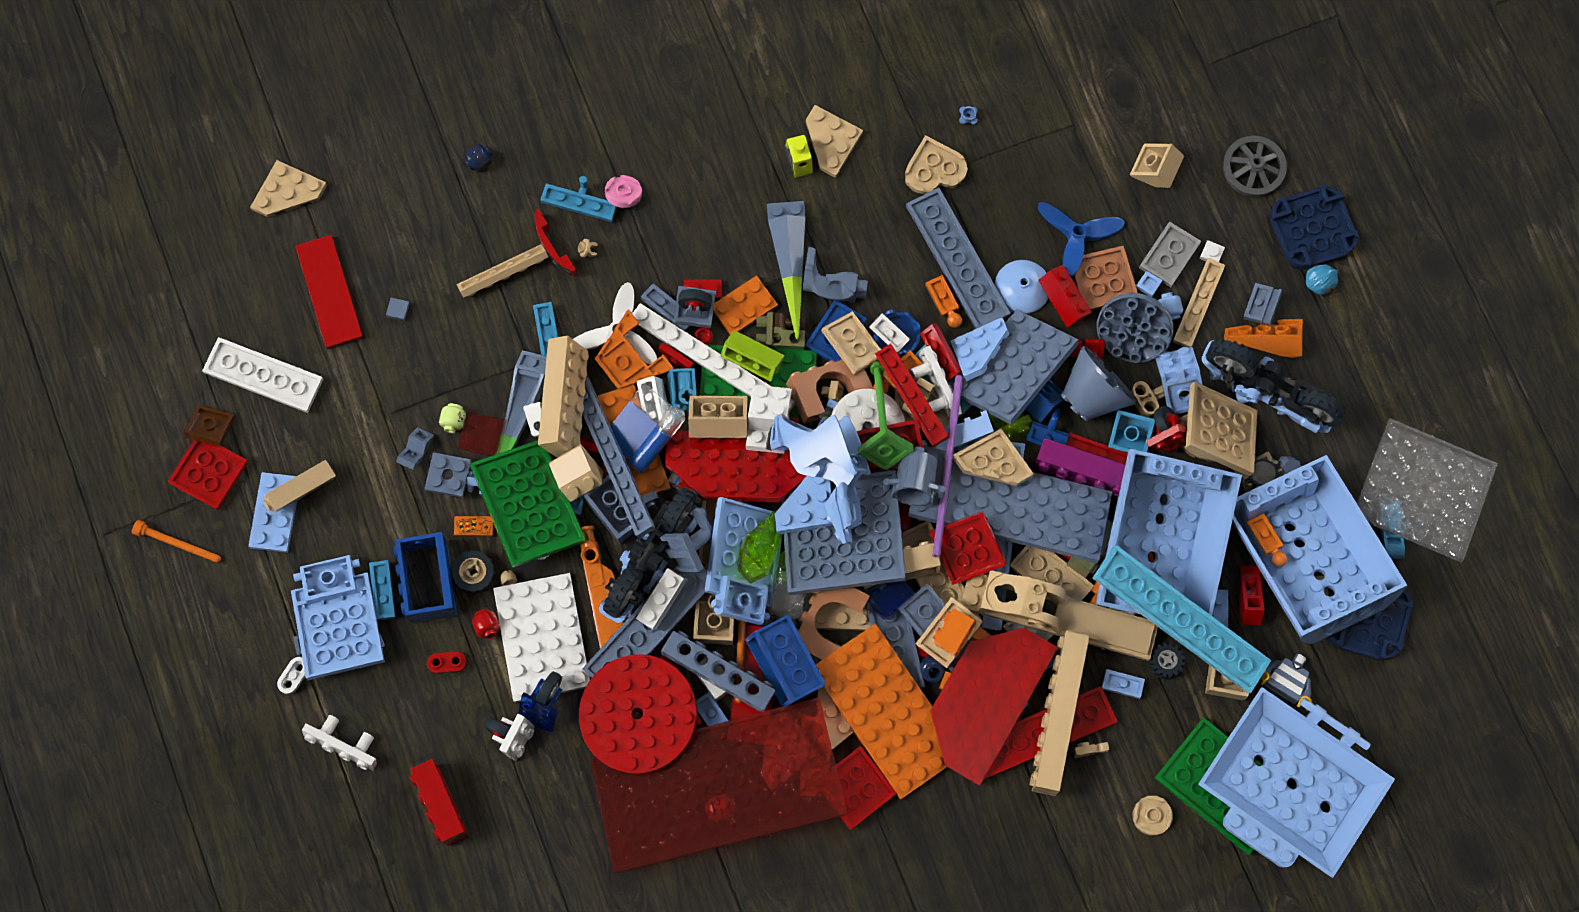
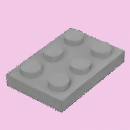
M1169 222L1139 268L1145 272H1150L1171 288L1201 241Z

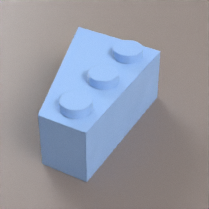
M986 410L981 412L982 416L971 420L968 417L964 419L965 422L957 424L953 453L969 447L994 432ZM949 425L944 427L947 433L949 430ZM947 440L934 448L946 451Z

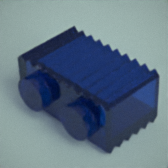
M905 581L885 583L886 587L880 590L878 588L870 595L871 599L868 603L882 620H885L915 594Z

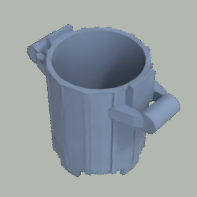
M915 447L914 451L899 461L897 478H885L883 480V490L892 492L893 499L896 497L900 502L912 506H923L930 502L933 504L934 498L943 499L945 497V487L934 484L938 464L937 456L934 457L924 452L923 447Z

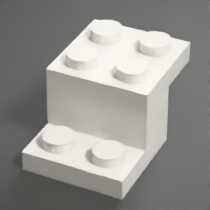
M753 385L748 413L746 450L785 453V451H770L765 448L768 433L775 416L783 413L789 418L792 389Z

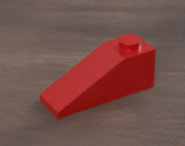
M1240 565L1241 625L1261 626L1265 610L1258 566Z

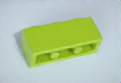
M735 330L725 341L720 355L770 382L779 371L784 358L783 354Z

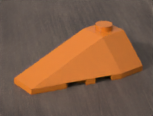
M1303 319L1277 320V324H1272L1271 326L1260 323L1257 327L1243 325L1225 328L1224 340L1236 341L1240 345L1244 344L1247 347L1282 357H1302Z

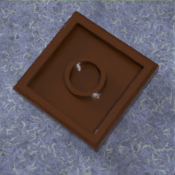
M197 405L183 432L184 438L220 447L235 419L234 414Z

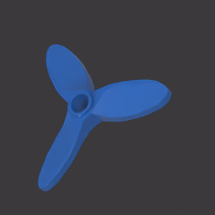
M1039 202L1038 210L1041 215L1068 238L1063 255V265L1070 277H1073L1080 267L1085 241H1097L1113 236L1123 229L1125 223L1118 217H1104L1093 219L1084 224H1078L1052 205L1044 202Z

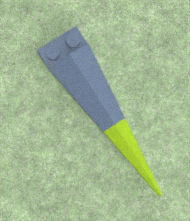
M804 201L767 204L768 225L795 337L798 340L805 237Z

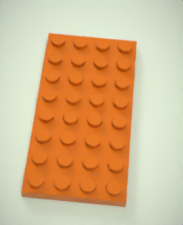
M876 623L815 664L826 683L823 688L878 769L891 784L899 799L904 798L946 768L930 713L932 705Z

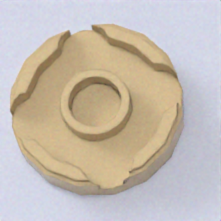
M1146 796L1140 799L1133 809V822L1136 828L1149 836H1157L1164 833L1170 827L1173 820L1171 807L1163 798L1158 796Z

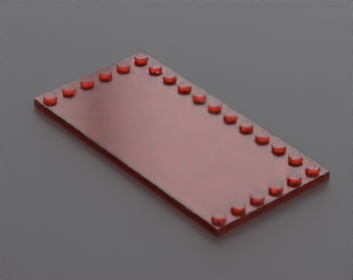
M820 698L695 729L684 752L666 767L645 774L620 772L605 765L595 755L590 756L615 874L848 814Z

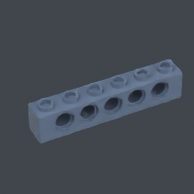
M673 631L661 650L663 656L764 714L776 693L771 683L765 680L763 682L757 680V676L750 671L745 673L733 661L726 662L722 659L723 656L716 651H712V653L707 651L705 645L698 641L695 643L688 639L689 636L681 631L678 633ZM682 647H689L691 652L688 655H683L680 653ZM704 656L708 659V662L705 665H700L697 663V659ZM718 666L725 669V672L721 675L714 673V669ZM734 676H739L742 682L734 685L731 683V679ZM751 686H756L759 692L751 695L748 689Z

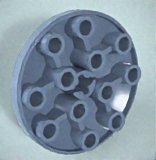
M1125 293L1110 299L1102 307L1097 319V334L1099 339H1104V348L1114 357L1133 363L1151 361L1165 352L1173 336V322L1167 309L1156 299L1141 293ZM1122 353H1123V354H1126V355H1128V356H1130V357H1129V359H1124V358H1122V357H1120V356H1121Z

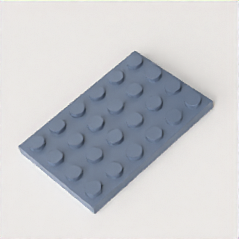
M1017 309L1005 322L1009 336L1000 343V349L994 359L989 360L985 373L966 381L963 373L961 374L963 382L960 399L984 411L986 410L987 413L1011 425L1079 344L1078 339Z

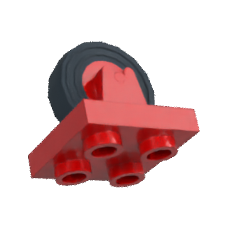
M1162 406L1154 412L1157 435L1146 440L1149 448L1157 449L1158 451L1176 452L1179 447L1186 445L1187 426H1183L1179 415H1176L1170 407Z

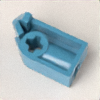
M694 368L670 369L667 374L670 416L674 420H679L684 412L687 413L689 411L690 396H697Z

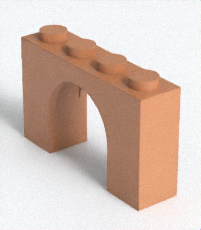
M841 359L837 362L831 360L821 367H810L803 373L800 371L792 373L786 385L792 389L791 396L796 403L795 406L803 424L821 419L825 413L816 390L818 381L827 378L835 379L845 386L848 393L859 389H873L865 369L853 375Z
M855 587L820 591L818 594L813 593L809 604L812 606L808 612L804 611L799 620L803 622L800 629L796 628L809 653L823 660L841 647L823 637L816 628V613L823 605L830 602H839L861 613L870 595Z

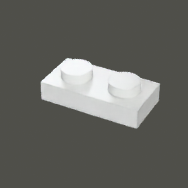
M881 314L869 326L888 345L891 343L897 353L910 340L884 314Z

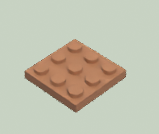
M1124 246L1083 255L1080 267L1073 276L1075 285L1091 311L1101 309L1110 299L1120 294L1138 293Z

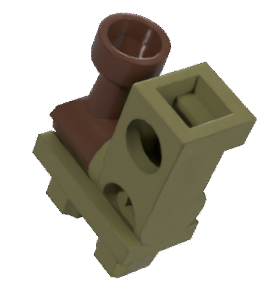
M767 312V316H758L757 328L767 329V334H756V341L769 348L805 350V315H800L798 340L795 337L794 330H787V327H793L791 318H785L782 313Z

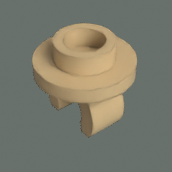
M584 239L578 245L580 256L584 258L586 256L590 258L596 256L597 253L592 252L590 247L595 248L598 244L590 242L589 239Z

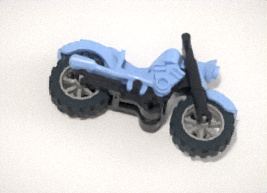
M1223 339L1210 341L1203 353L1202 362L1210 370V379H1221L1224 381L1227 397L1233 399L1236 392V398L1240 403L1253 402L1257 404L1261 400L1278 409L1277 414H1287L1293 421L1315 433H1328L1331 427L1341 425L1347 410L1340 401H1337L1336 398L1328 395L1327 392L1316 388L1302 379L1291 380L1288 378L1290 371L1284 369L1281 364L1273 359L1264 357L1260 361L1258 356H1255L1254 352L1249 351L1244 344L1240 345L1236 341L1232 343L1229 340L1224 341Z
M682 487L677 495L674 496L672 502L666 500L653 519L656 529L646 534L644 538H637L631 551L625 550L620 558L623 564L621 574L619 576L614 575L615 579L611 577L608 585L605 586L610 592L599 606L601 614L620 623L626 617L631 616L634 605L643 603L648 595L644 593L650 594L653 592L664 574V568L672 559L667 554V551L671 549L668 541H661L660 537L665 534H691L698 524L692 515V511L698 508L695 505L697 500L696 493L686 487Z

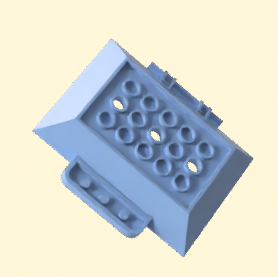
M1261 687L1198 785L1230 807L1223 819L1225 829L1277 866L1282 868L1289 867L1300 855L1333 878L1395 779L1350 748L1354 743L1365 750L1370 747L1371 743L1360 737V733L1351 727L1347 728L1328 715L1325 709L1303 698L1300 705L1310 711L1305 717ZM1321 720L1325 721L1341 732L1343 736L1339 740L1319 727L1317 725L1318 722ZM1255 756L1263 758L1262 766H1257L1254 763ZM1291 778L1296 781L1297 786L1295 789H1290L1287 786L1288 779ZM1322 802L1329 804L1330 810L1328 813L1321 810L1320 805Z

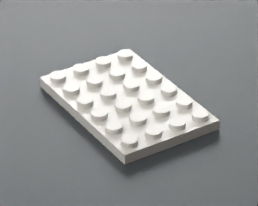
M570 573L493 588L513 702L537 698L544 681L552 671L562 675V681L556 694L585 689L590 681V677L582 669L587 664Z

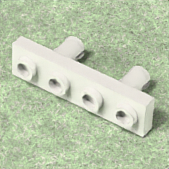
M927 346L918 354L923 364L911 368L909 373L913 379L925 375L929 376L938 399L928 403L934 412L944 409L950 421L953 389L951 385H948L945 379V372L938 364L937 354L935 351H932L931 346ZM959 406L958 418L962 414L961 406Z
M332 715L328 716L321 729H316L308 724H305L303 727L304 739L312 744L317 742L322 745L324 750L330 753L334 751L346 761L352 760L357 763L358 767L364 770L370 769L373 771L376 767V758L366 754L374 739L370 734L364 732L356 747H352L331 736L339 723V720Z

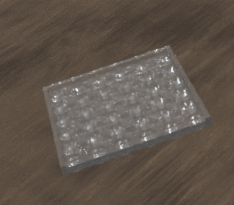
M1389 418L1357 505L1369 524L1462 563L1498 463Z

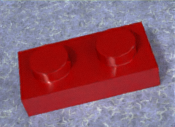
M684 280V287L716 291L715 300L722 298V280Z

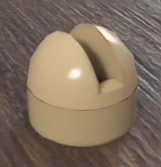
M511 570L504 571L501 574L500 579L503 586L517 582L516 575Z

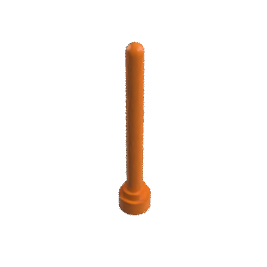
M137 520L132 528V534L139 537L147 535L218 563L221 561L219 555L153 530L144 521Z
M736 619V622H738L736 664L740 666V670L744 671L747 622ZM736 676L735 685H738L742 682V679ZM735 698V701H736L737 703H741V702H742V701H740L739 699Z

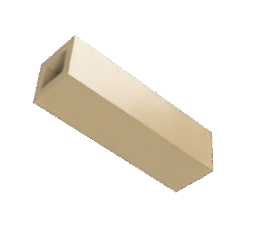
M324 460L266 493L263 503L268 511L271 510L275 514L334 480L336 475L328 462Z

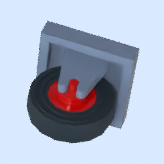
M678 286L673 323L711 329L716 291Z

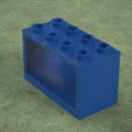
M443 532L396 539V546H393L395 558L397 557L399 562L396 565V572L401 580L398 588L400 595L404 599V602L401 603L402 614H405V618H408L411 623L457 616L448 541ZM436 546L444 605L414 610L406 551Z
M789 614L755 631L745 639L766 681L774 686L773 689L776 690L774 696L781 709L826 685Z

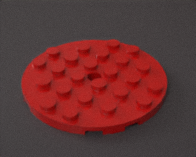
M643 654L617 658L598 670L588 682L579 707L580 729L590 751L605 765L620 772L630 774L654 772L666 767L678 758L687 748L697 723L696 698L691 685L684 675L669 662L655 656ZM637 708L643 711V716L640 719H634L632 715Z

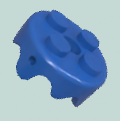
M888 310L884 315L910 339L898 352L899 357L902 358L907 352L911 350L913 353L920 341V325L907 312L900 313L895 310ZM873 331V339L881 349L886 347L888 344Z

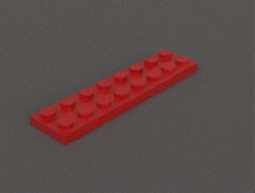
M1101 686L1078 696L1069 743L1118 722ZM1048 709L1017 721L1014 724L983 780L1035 758V754L1040 751V747H1037L1038 738L1041 732L1044 731V728L1041 727L1042 717L1045 715V712L1047 713Z

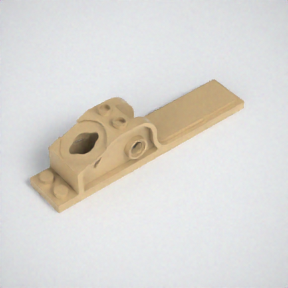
M990 571L989 575L982 574L968 579L960 603L971 612L1053 635L1063 636L1066 631L1088 635L1089 645L1146 661L1150 660L1158 626L1148 619L1071 598L1066 595V590L1058 585L1030 577L1004 574L996 571ZM995 588L1015 591L1017 599L1003 603L998 600ZM1045 600L1057 604L1055 616L1042 612Z

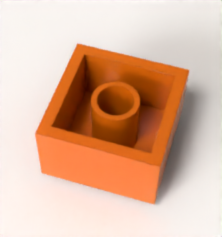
M953 608L952 612L948 611L943 619L944 626L942 629H937L933 638L935 640L934 644L957 658L976 622L974 619Z

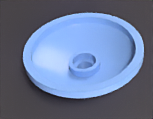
M1016 260L1010 262L997 274L995 287L1010 312L1014 313L1017 309L1025 314L1034 313L1041 309L1049 298L1038 281L1046 274V271L1032 261ZM1024 280V281L1027 282V284H1026V285H1022V284H1021V281Z

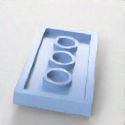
M261 473L248 546L250 549L288 553L297 501L275 514L271 510L268 511L263 501L266 493L296 476Z

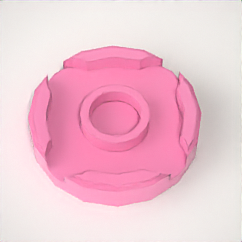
M620 175V177H613L607 182L605 197L614 206L627 208L636 205L640 201L642 188L635 178Z

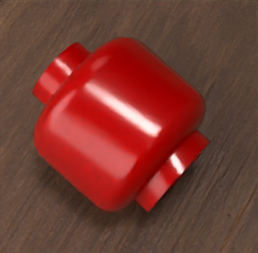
M482 609L475 613L472 625L477 636L486 639L494 638L500 630V623L496 614L488 609Z

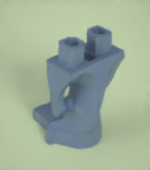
M808 247L803 291L815 292L823 298L849 301L850 303H855L856 298L866 299L867 280H859L858 274L853 272H840L837 274H826V277L821 276L816 266V249Z

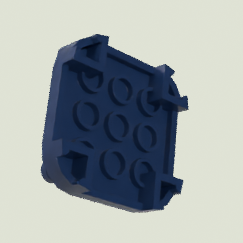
M1327 184L1319 185L1318 188L1287 198L1284 196L1278 199L1277 203L1273 206L1270 212L1271 224L1284 257L1293 269H1307L1317 264L1321 265L1349 255L1354 250L1359 237L1358 230L1355 231L1342 200L1344 196L1341 191L1338 192L1334 188L1327 187Z
M1404 590L1384 610L1326 637L1325 640L1332 646L1375 660H1390L1402 650L1404 645L1403 640L1410 611L1413 608V600H1411L1410 594Z

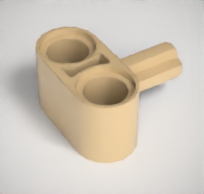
M1139 381L1134 384L1131 390L1136 399L1134 405L1140 415L1153 418L1154 412L1159 408L1157 400L1165 396L1163 385L1151 390L1147 383ZM1135 390H1143L1144 395H1138ZM1150 405L1154 411L1149 412L1144 406Z

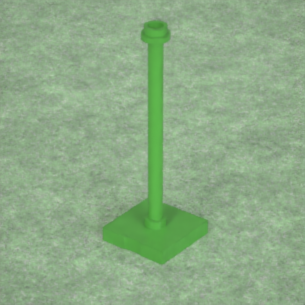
M879 361L871 364L870 372L874 375L880 431L858 447V454L887 471L911 453L914 448L912 443L887 429L882 383L884 368Z

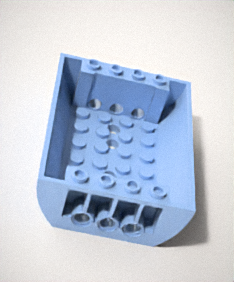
M1129 449L1106 556L1112 547L1117 545L1212 616L1242 475ZM1163 494L1168 498L1165 505L1160 503V496ZM1159 513L1164 517L1161 524H1158L1155 520L1156 515ZM1151 551L1155 553V560L1153 562H1149L1147 559V555ZM1099 585L1096 605L1140 614L1104 586Z
M1327 455L1237 497L1232 524L1304 643H1316L1384 610L1406 589V582ZM1263 513L1265 514L1284 545L1279 550L1284 552L1288 558L1284 566H1275L1272 562V554L1264 555L1248 529L1247 521ZM1292 524L1295 530L1287 531L1284 526ZM1302 540L1305 546L1297 547L1294 541ZM1321 572L1325 578L1317 580L1314 577V573ZM1330 588L1334 591V595L1331 597L1326 596L1324 590Z

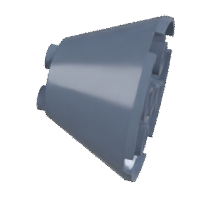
M1083 346L1078 354L1065 389L1061 394L1066 402L1072 404L1070 408L1077 415L1080 414L1087 422L1090 419L1134 405L1136 399L1126 385L1113 371L1109 372L1105 369L1104 362L1095 353Z

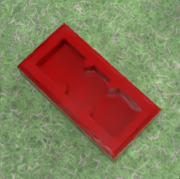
M662 342L659 346L660 354L665 355L674 367L679 366L682 369L694 368L691 360L666 343Z

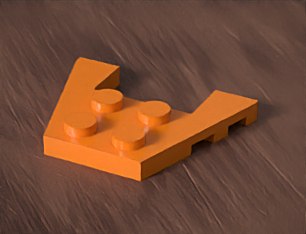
M629 309L625 312L623 318L595 358L618 389L674 369L665 355H662L647 366L625 335L640 323Z

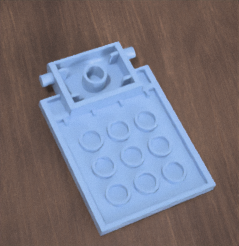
M724 497L718 498L705 584V592L716 595L715 600L711 602V606L714 607L717 615L757 625H762L764 620H769L770 614L766 613L765 609L773 607L782 534H778L776 530V512Z
M350 555L300 566V573L293 574L295 582L302 580L303 588L291 590L307 680L385 662L369 574L355 575L354 568L360 567L359 559L352 560Z

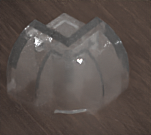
M781 566L776 573L772 607L768 608V613L771 618L780 619L789 614L791 620L797 619L802 616L804 597L807 593L788 594L786 567Z

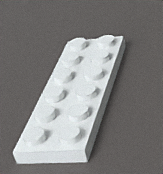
M219 337L202 370L207 375L306 413L309 412L323 381L321 376Z

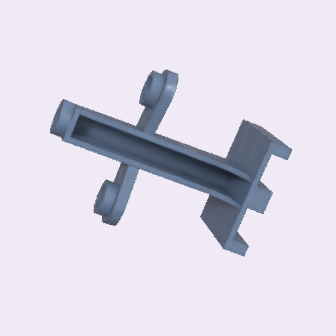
M695 508L692 511L694 519L701 528L689 537L688 533L665 534L660 537L661 541H668L671 549L667 551L669 558H675L679 565L675 568L676 572H699L704 569L696 551L707 543L710 552L715 519L709 523L703 508Z

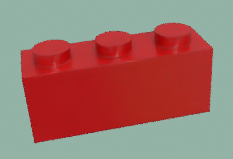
M1064 265L1051 269L1038 280L1067 328L1080 323L1092 313Z

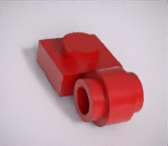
M1078 339V346L1069 355L1071 357H1078L1081 348L1085 346L1100 359H1103L1104 339H1085L1084 344Z

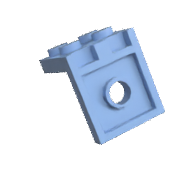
M1182 347L1171 352L1165 351L1155 358L1162 380L1166 405L1176 414L1188 412L1190 385L1193 382L1202 385L1200 370L1193 348ZM1182 391L1189 392L1185 397L1179 396Z

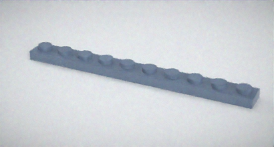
M586 377L583 401L584 411L582 414L634 533L640 539L656 528L590 379Z

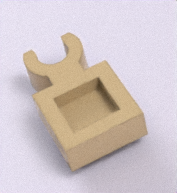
M1089 742L1077 744L1078 747L1073 750L1074 758L1108 752L1109 745L1108 742L1096 745H1089Z

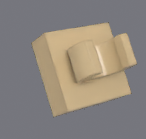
M831 381L830 387H822L821 394L825 398L839 402L843 397L844 387L839 381Z

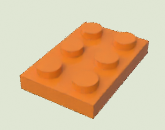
M756 275L715 302L713 313L729 335H731L733 330L737 332L743 331L755 323L758 316H765L767 312L776 309L778 304Z

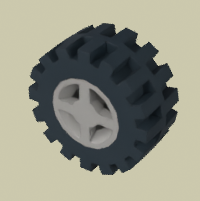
M1162 643L1152 650L1150 660L1148 661L1149 668L1158 678H1163L1164 680L1172 679L1183 670L1185 656H1183V651L1179 650L1177 645Z

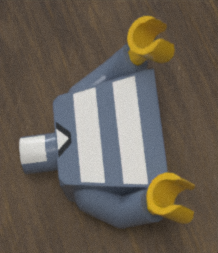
M1296 654L1292 661L1285 658L1283 661L1275 660L1268 665L1261 676L1263 681L1261 685H1264L1293 704L1298 702L1297 707H1300V702L1303 698L1312 703L1310 699L1311 680L1308 677L1309 672L1302 668L1307 660L1304 656Z

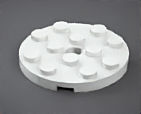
M859 389L847 394L835 405L831 416L836 415L838 421L844 416H848L856 431L863 430L864 422L871 423L872 428L879 427L876 390ZM884 393L887 425L905 422L899 405L889 395Z

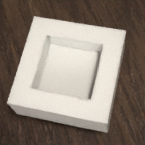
M1207 240L1200 259L1207 261L1209 258L1219 262L1225 247Z

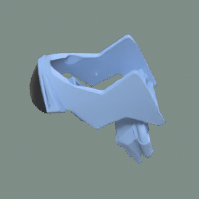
M783 413L775 416L768 433L765 449L770 451L790 450L791 463L799 474L829 479L836 484L835 489L825 504V509L828 513L827 519L830 524L834 525L837 539L842 544H850L852 542L851 529L861 525L862 521L860 500L855 484L862 474H871L867 459L858 454V447L862 444L852 421L848 416H844L838 421L836 415H832L813 430L790 420Z

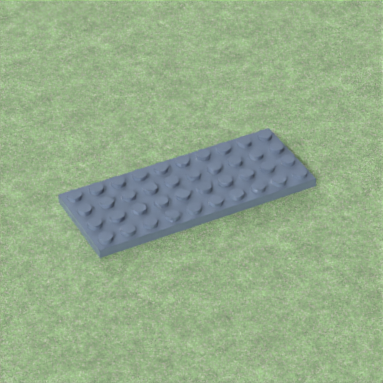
M924 445V452L934 457L937 456L938 464L934 484L940 486L942 484L946 451ZM952 460L944 525L984 511L997 539L1090 562H1099L1112 491L1033 472L1032 478L1018 486L964 474L955 461ZM934 498L933 504L930 502L923 506L910 505L908 517L937 523L940 498Z

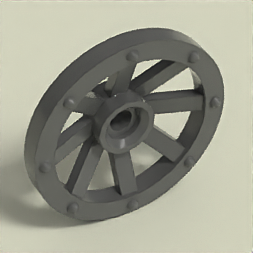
M1246 136L1238 139L1228 148L1223 159V173L1229 185L1237 192L1250 197H1261L1274 192L1281 185L1287 171L1286 158L1280 147L1273 141L1261 136ZM1257 144L1256 154H1253L1246 145ZM1263 146L1268 148L1272 154L1264 157L1261 156ZM1240 148L1248 158L1233 157L1232 155ZM1277 159L1279 169L1266 164V162ZM1230 163L1245 164L1246 166L1232 174ZM1264 170L1278 176L1272 184L1269 183ZM1248 172L1250 173L1247 185L1244 186L1236 179ZM1256 175H1259L1264 188H1252Z

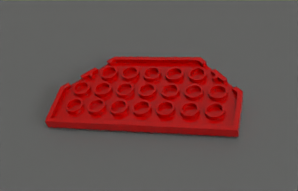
M669 430L668 432L672 437L667 442L666 467L673 471L688 488L696 492L697 496L704 501H717L718 498L724 497L744 502H781L807 476L799 474L791 463L790 450H785L784 454L746 450L747 438H689V431Z
M1025 628L968 643L930 710L946 767L977 785H981L1058 647Z

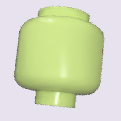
M450 403L442 408L439 424L444 428V431L455 433V431L463 428L466 412L462 406Z

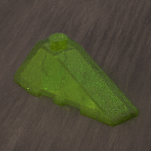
M776 511L771 512L744 538L741 545L738 572L750 584L768 576L783 534H778L776 530Z

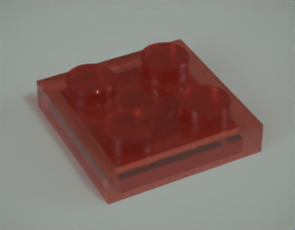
M467 411L458 449L486 456L496 455L505 420Z

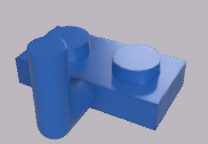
M1059 408L1054 409L1048 426L1033 421L1026 440L1042 445L1043 439L1046 438L1066 445L1069 434L1055 429L1061 410Z

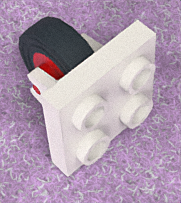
M517 714L514 722L504 717L500 722L488 718L484 725L485 729L493 733L492 739L502 744L499 750L515 761L523 755L524 746L534 733V725L519 714Z

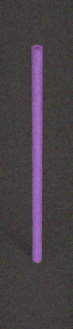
M961 375L955 376L948 430L950 438L947 439L941 484L946 490L945 497L939 500L933 557H940L963 382V376Z

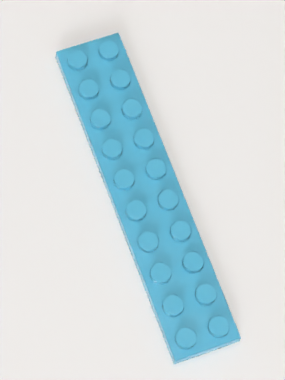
M1117 545L1112 547L1093 576L1095 581L1247 693L1253 691L1271 662L1268 657Z

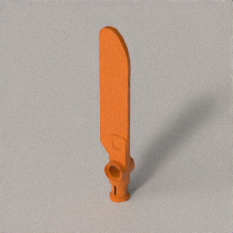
M584 526L581 527L585 537V542L580 545L581 558L584 564L601 649L624 623L623 621L617 623L599 611L600 604L610 592L605 586L608 585L611 577L615 578L613 572L601 563V553L593 532L595 527ZM594 551L596 553L595 558L590 561L587 560V554Z

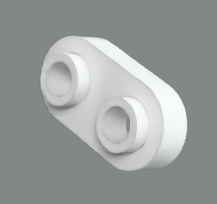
M301 657L292 659L278 679L277 686L284 694H293L305 678L303 659ZM299 665L303 666L301 671H297ZM287 682H292L290 688H286Z

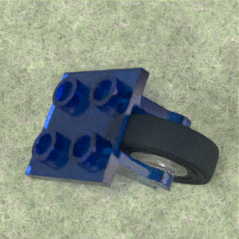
M552 671L546 680L540 679L531 696L523 692L518 710L519 715L524 716L540 729L550 733L554 731L558 710L554 709V706L562 693V689L559 688L562 675Z

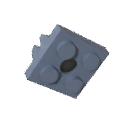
M433 452L425 491L463 498L465 489L468 487L466 479L470 473L471 459Z

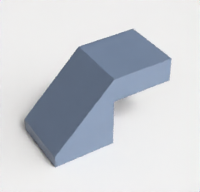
M417 427L409 435L407 446L398 455L396 462L414 470L422 461L434 438V434Z

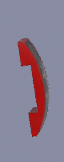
M539 209L535 210L536 230L541 245L546 250L548 257L563 272L576 277V269L567 254L560 258L545 235L549 231L548 224Z

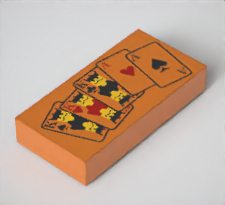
M491 516L454 517L455 537H493L494 523Z

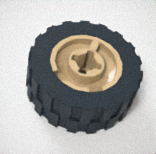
M478 550L463 552V554L457 557L456 561L454 560L451 575L457 587L464 593L478 595L486 592L493 585L496 570L487 554H483ZM471 570H477L478 574L475 573L473 574V576H471Z

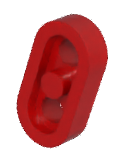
M460 652L435 653L427 660V667L434 674L461 672L467 665L466 657ZM458 658L460 660L459 663L453 664V660ZM435 660L440 661V664L438 666L433 665V662Z

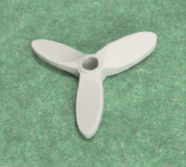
M627 282L621 286L614 302L613 322L610 326L585 332L573 340L587 350L603 346L623 318L625 312L629 309L633 313L634 289L632 285ZM632 331L625 335L647 365L657 360L656 353L642 337Z

